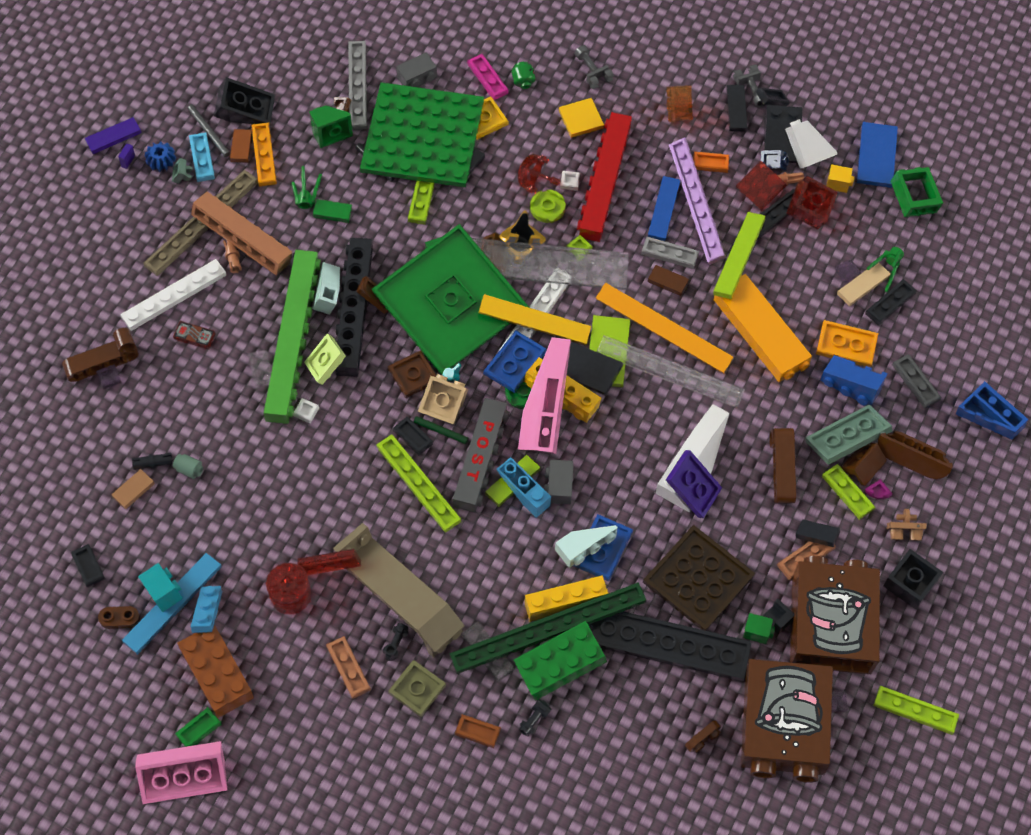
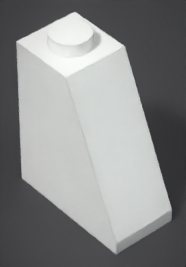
M800 119L790 123L791 127L785 129L800 169L837 155V151L808 120L801 122Z

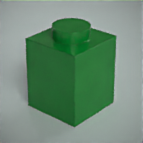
M749 613L743 638L767 644L768 639L773 638L775 627L772 626L773 619Z

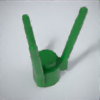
M302 166V191L298 194L295 182H292V188L295 196V205L301 209H309L312 205H315V198L322 174L318 175L313 194L311 195L309 191H306L305 166Z
M892 247L890 251L885 250L879 258L867 267V270H870L884 258L893 267L885 292L889 291L897 268L904 256L903 250L898 247Z

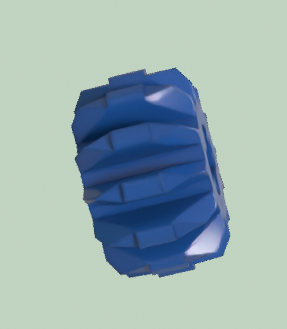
M161 141L159 144L153 142V147L147 146V151L145 152L146 164L153 171L156 169L159 172L162 169L167 171L168 166L173 167V162L176 161L175 151L168 142L165 144Z

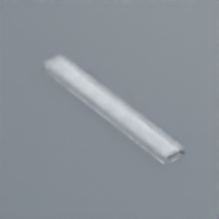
M603 335L597 349L598 353L621 361L623 364L738 408L745 389Z

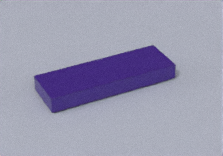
M134 117L86 137L85 141L92 154H95L141 134V129Z

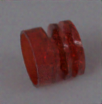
M283 563L277 565L268 574L266 587L271 604L277 611L282 614L292 615L300 613L308 606L312 593L307 573L302 567L295 563Z

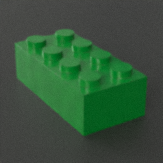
M586 621L513 659L535 701L607 662Z

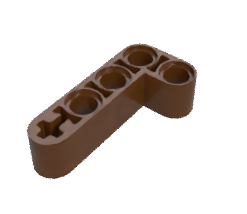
M126 327L119 328L113 333L115 341L65 359L62 362V366L68 381L76 382L135 360L139 353L130 330Z
M773 428L770 431L769 442L770 448H773L775 504L796 503L794 429Z

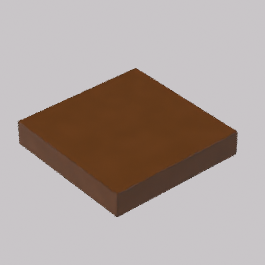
M421 350L388 366L389 372L405 398L426 389L430 376H437Z

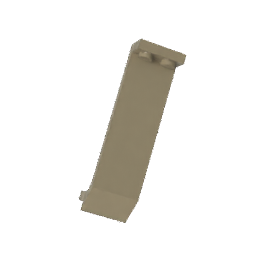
M364 523L359 525L333 548L339 563L419 634L424 641L428 653L433 658L437 654L442 653L453 640L459 638L465 625L448 603L372 538L369 528Z

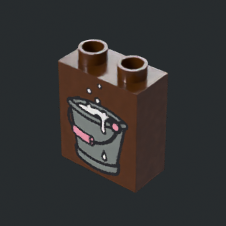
M809 556L804 558V562L799 561L792 578L791 611L794 613V617L791 622L790 663L833 666V671L871 675L880 661V569L868 568V563L862 560H848L844 562V565L828 564V559L822 556Z
M749 659L745 674L741 768H751L750 775L762 779L776 777V771L793 772V780L803 783L817 782L818 775H825L830 765L833 666Z

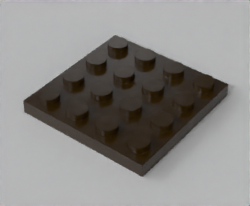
M693 525L643 579V583L698 628L707 631L754 578L756 573Z

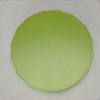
M554 190L539 191L530 201V211L538 221L543 223L556 222L563 217L566 211L565 199Z

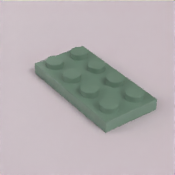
M867 405L807 436L806 443L829 465L879 439L881 433L888 434L892 432V425L871 405Z

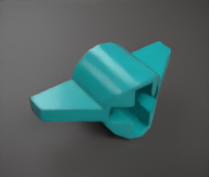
M458 363L453 369L446 368L443 371V376L448 378L447 382L459 381L461 364Z

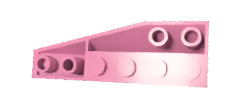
M551 338L523 410L518 450L556 454L571 339Z

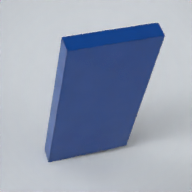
M869 122L862 123L856 183L892 188L890 181L894 176L898 126Z

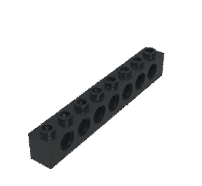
M350 237V244H346L348 260H344L346 276H342L344 292H340L342 308H338L340 324H336L338 340H335L344 354L350 355L346 356L342 363L338 365L335 369L336 376L358 377L367 300L358 294L357 290H351L358 289L362 278L365 276L370 279L373 241L367 238Z

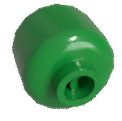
M519 62L514 65L511 71L514 85L521 87V89L530 88L531 84L536 80L533 66L528 64V62Z

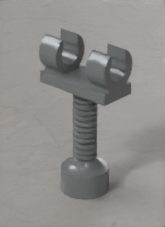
M585 45L575 50L574 54L579 60H584L591 70V73L587 74L586 81L592 89L599 87L597 85L599 84L598 78L602 76L606 82L614 80L612 78L614 74L608 65L599 69L588 56L590 51Z
M757 65L749 66V74L743 75L740 69L733 71L735 73L733 78L737 85L748 83L755 96L753 99L755 105L758 108L764 107L765 105L756 93L758 87L755 81L760 80L761 75Z

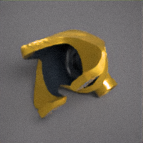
M526 210L522 212L515 224L508 227L499 236L513 255L514 264L516 265L524 264L525 256L532 251L536 244H543L546 241V238L529 225V217Z

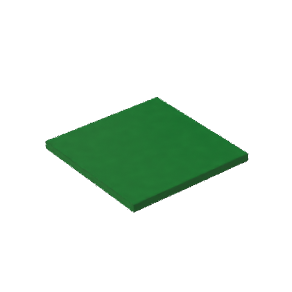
M460 224L372 288V292L442 376L446 368H454L458 363L511 324L510 322L478 313L484 294L529 307Z

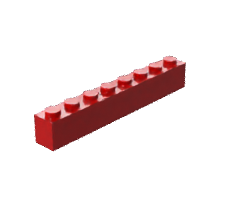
M611 112L610 119L606 118L604 129L607 130L606 133H602L600 143L603 144L602 147H598L597 151L599 159L594 162L593 166L595 174L594 176L591 175L589 180L591 189L586 191L585 201L587 203L582 206L581 210L583 218L577 224V230L580 231L579 235L586 240L601 241L631 128L632 116Z

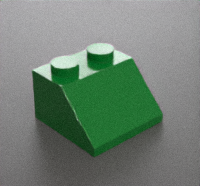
M327 105L309 111L312 133L320 148L353 136L349 112Z

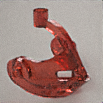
M531 154L527 156L521 163L518 171L520 186L530 193L537 192L535 183L539 176L549 180L551 184L556 186L559 185L560 179L556 177L551 178L541 173L542 165L549 162V159L543 155ZM533 163H536L532 169L529 168ZM527 172H530V180L527 178Z

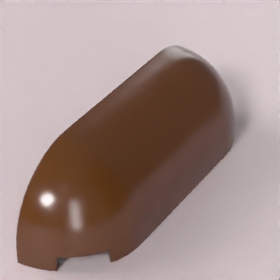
M902 432L881 433L878 439V445L887 459L925 477L941 479L946 477L953 468V463H950L945 457L946 453Z

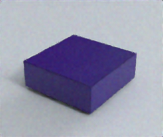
M128 143L118 156L121 167L125 169L129 167L135 157L133 146Z

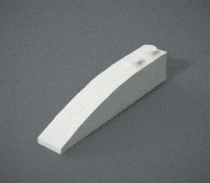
M714 404L709 408L658 482L657 495L690 513L691 509L668 484L666 478L685 450H691L711 474L729 417L727 411Z

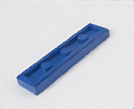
M663 176L648 237L661 241L666 240L680 179Z

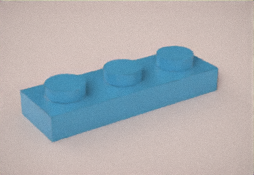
M221 586L201 587L190 626L192 633L213 631L222 596Z

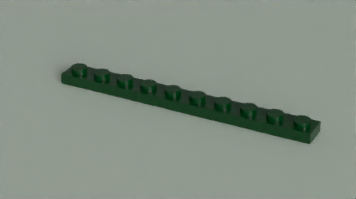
M638 582L449 653L456 673L459 674L552 639L584 621L589 625L646 603V598Z

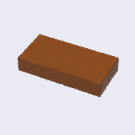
M234 129L230 154L231 162L249 163L252 130Z
M462 714L455 735L494 749L501 727Z

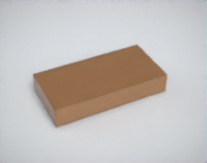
M140 469L111 495L126 510L155 483Z

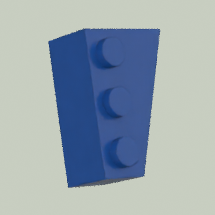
M985 381L958 406L956 415L1011 440L1025 428L1029 420Z

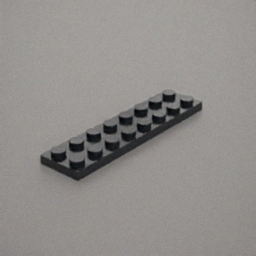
M624 611L588 625L600 648L742 682L745 679L752 641Z

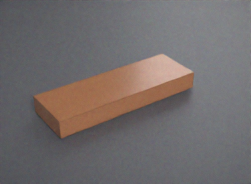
M809 541L780 561L777 566L790 581L793 578L799 561L804 562V558L809 556L824 557L833 551L836 546L830 547Z
M345 636L326 644L351 698L354 699L370 691L371 688Z

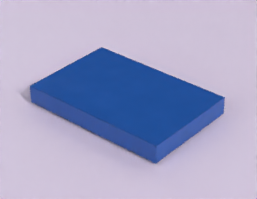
M515 330L485 368L483 374L515 393L524 382L528 369L539 357L542 359L547 349Z
M597 514L590 529L616 525L618 527L616 538L611 543H605L600 546L601 548L595 554H589L584 557L585 559L581 564L577 566L574 564L573 566L597 577L603 575L604 580L609 582L633 533V529Z

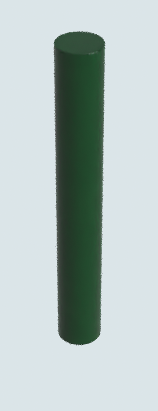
M418 416L414 419L415 424L465 445L469 440V437Z

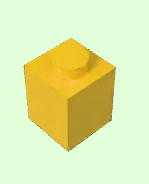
M831 164L826 189L847 193L849 186L852 187L855 176H851L853 168Z

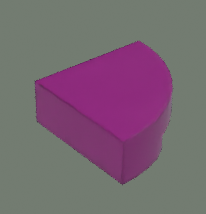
M881 479L864 490L868 496L875 499H887L892 496V492Z

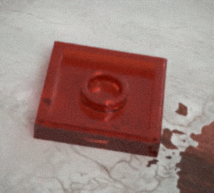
M760 161L736 185V188L762 211L787 184Z

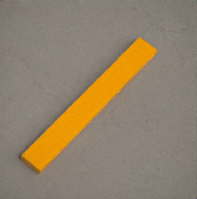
M606 282L596 297V300L723 374L734 358Z

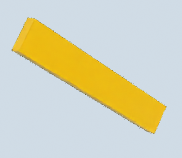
M485 294L483 295L478 312L479 314L563 339H571V341L583 345L587 344L591 329L589 325Z

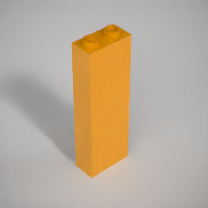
M746 274L741 276L732 299L714 295L715 303L778 382L784 379L789 380L796 372H802L810 366L812 355Z

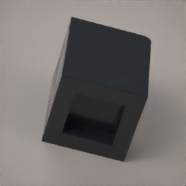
M777 599L763 617L773 619L772 626L775 627V632L779 635L792 622L794 613Z

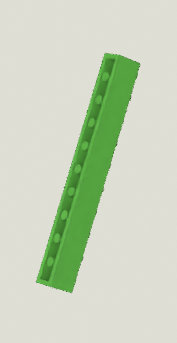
M295 250L264 408L266 422L288 424L289 418L293 417L294 406H292V402L297 397L295 386L300 381V372L298 370L303 365V356L301 354L302 350L306 349V339L304 338L305 334L309 333V323L307 322L308 318L312 317V307L310 306L315 298V291L313 290L314 286L318 284V275L316 274L317 270L321 269V259H318V253L314 251Z

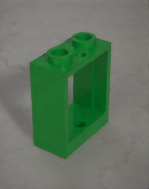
M929 167L898 170L890 181L904 217L937 213L943 205ZM921 179L928 199L913 201L905 181Z

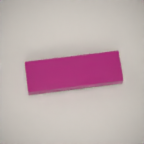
M483 54L467 60L468 66L493 100L509 94L508 88Z

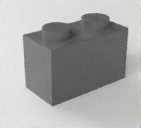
M426 52L397 65V78L404 86L419 87L437 78V66Z
M550 460V467H546L545 478H549V484H545L544 490L551 496V503L571 504L573 461Z

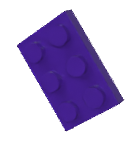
M691 450L683 452L666 478L668 484L698 518H704L722 489L720 484Z

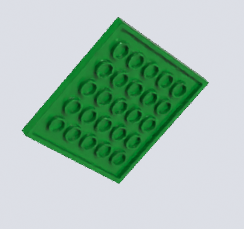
M381 82L360 165V173L466 187L484 97Z

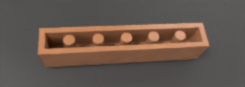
M206 192L193 202L192 216L231 242L273 274L278 275L290 264L292 251L288 247L283 246L275 238L269 236L244 216L238 214L216 196Z

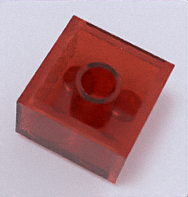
M806 176L797 183L787 214L815 229H819L827 223L838 192Z

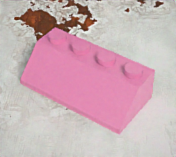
M221 741L137 755L135 768L143 804L227 791L225 760Z

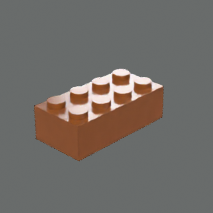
M215 624L212 632L194 633L177 642L183 657L217 718L254 699L248 683Z

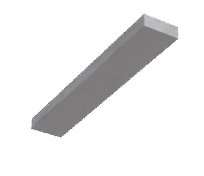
M348 41L349 98L351 99L349 113L351 115L352 130L367 129L366 41Z

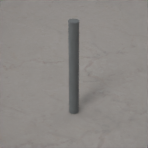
M193 104L187 107L189 112L223 156L228 157L230 155L228 149Z

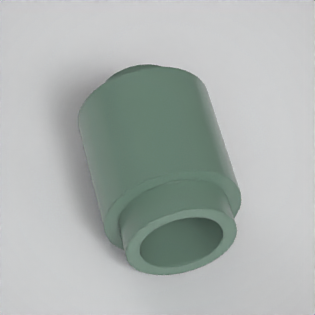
M178 454L173 462V468L177 472L192 479L199 477L203 472L202 461L186 454Z

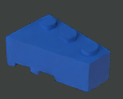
M834 355L823 371L820 381L826 386L840 391L844 396L857 400L863 406H872L881 392L888 373L882 372L879 374L871 371V367L866 366L864 369L855 366L856 363Z

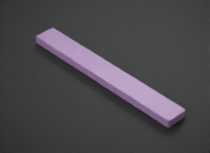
M684 137L669 144L707 262L711 265L725 259L726 255L689 145Z

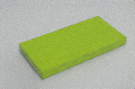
M593 315L589 349L623 362V367L612 385L613 387L623 388L630 319Z

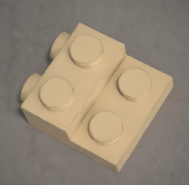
M442 375L430 376L418 412L454 425L460 408L465 401L468 389L464 388V383L454 381V384L447 382L448 378Z

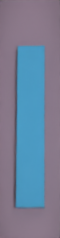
M205 553L177 582L182 589L179 593L183 599L164 612L156 604L122 639V642L138 655L194 597L201 587L221 568V564Z

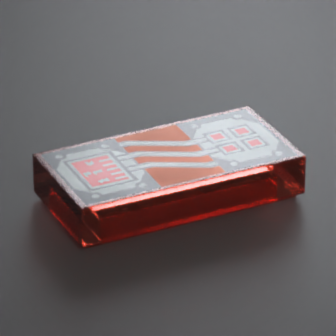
M180 321L173 338L174 340L209 350L216 333L214 330Z

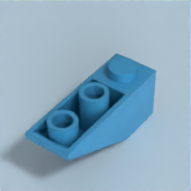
M511 457L496 469L522 505L536 518L550 507L551 496Z

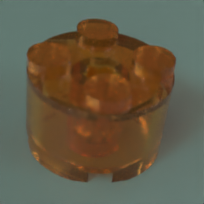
M691 85L666 87L667 97H669L667 98L668 122L693 120Z

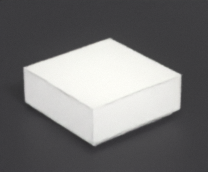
M562 171L560 189L578 191L580 173Z
M302 398L293 416L311 424L319 410V405Z

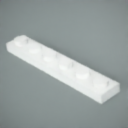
M215 259L120 314L121 318L132 331L227 276L226 271Z

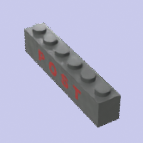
M488 398L484 399L453 496V507L476 513L478 506L481 507L484 497L481 494L483 489H487L489 482L487 474L492 472L494 466L492 458L493 455L497 456L499 450L497 442L499 438L502 439L504 434L502 426L509 418L510 411H507V403Z

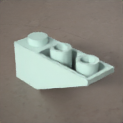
M322 262L312 307L313 310L330 315L336 306L340 289V267Z
M614 525L572 531L555 543V551L569 568L574 564L577 566L584 561V557L598 552L601 548L600 546L605 543H611L616 538L618 527Z

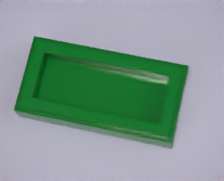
M317 199L313 218L349 223L352 204Z
M207 707L177 731L175 735L185 747L194 746L218 728L221 722Z

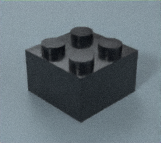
M909 549L888 576L883 587L917 610L939 581L943 571Z

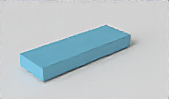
M207 133L189 135L197 182L215 179Z

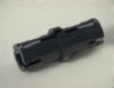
M171 452L159 455L152 453L149 456L132 458L133 470L150 467L155 469L158 466L173 465Z

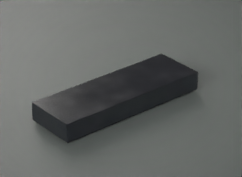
M727 85L729 131L747 132L744 85Z
M902 279L873 304L865 314L879 326L913 297L917 290Z

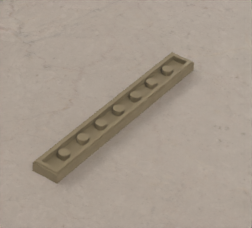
M244 170L216 197L232 208L258 184V179ZM195 217L191 218L143 263L144 267L156 276H159L202 236L209 227Z

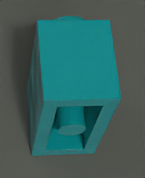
M157 563L138 576L162 612L183 599L179 593L182 589L176 580L171 582L170 579L173 576L167 567L162 569L160 564Z

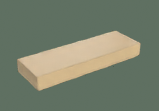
M878 263L838 290L837 295L850 307L888 279L890 273Z

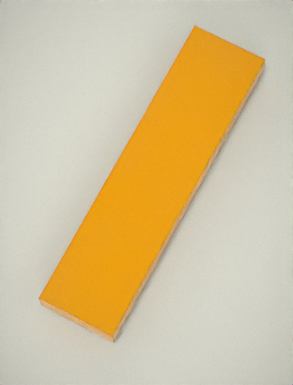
M269 123L253 124L251 127L259 187L275 185L277 180Z

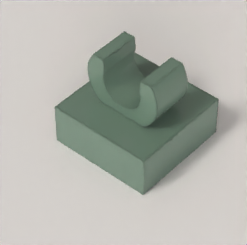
M179 158L173 166L172 182L179 184L182 179L189 181L192 178V175L187 173H190L193 168L186 166L185 159Z

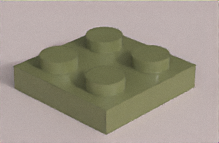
M413 660L389 689L388 694L422 717L445 688L446 683Z

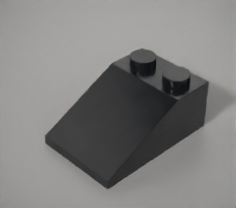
M226 77L219 86L214 117L234 123H269L270 125L276 94Z
M767 105L764 116V151L782 150L788 154L789 163H797L785 129L791 127V122L799 119L802 122V107Z

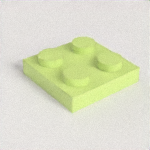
M326 334L304 363L315 380L323 385L338 365L342 363L346 355L331 335Z

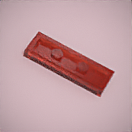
M355 549L298 558L297 565L304 576L359 567L361 566V559Z

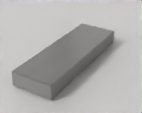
M646 237L641 255L694 269L699 251Z

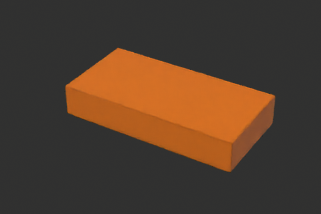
M694 151L693 160L697 170L728 173L729 155Z

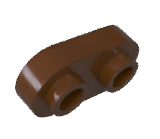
M132 606L106 607L99 612L98 620L101 626L106 629L132 628L139 623L140 615L137 609ZM107 614H111L109 619H105ZM126 614H132L130 618H125Z
M716 720L712 721L685 744L687 750L690 753L693 751L698 753L705 747L704 743L708 739L714 740L720 735L721 725Z

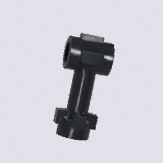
M398 623L397 626H394L393 632L395 635L392 642L383 649L386 660L394 661L398 658L399 651H397L401 639L409 634V627L407 625Z
M538 699L532 707L535 712L527 722L523 720L520 723L519 731L527 737L530 734L532 735L535 731L533 726L542 716L545 719L552 710L549 707L550 704Z

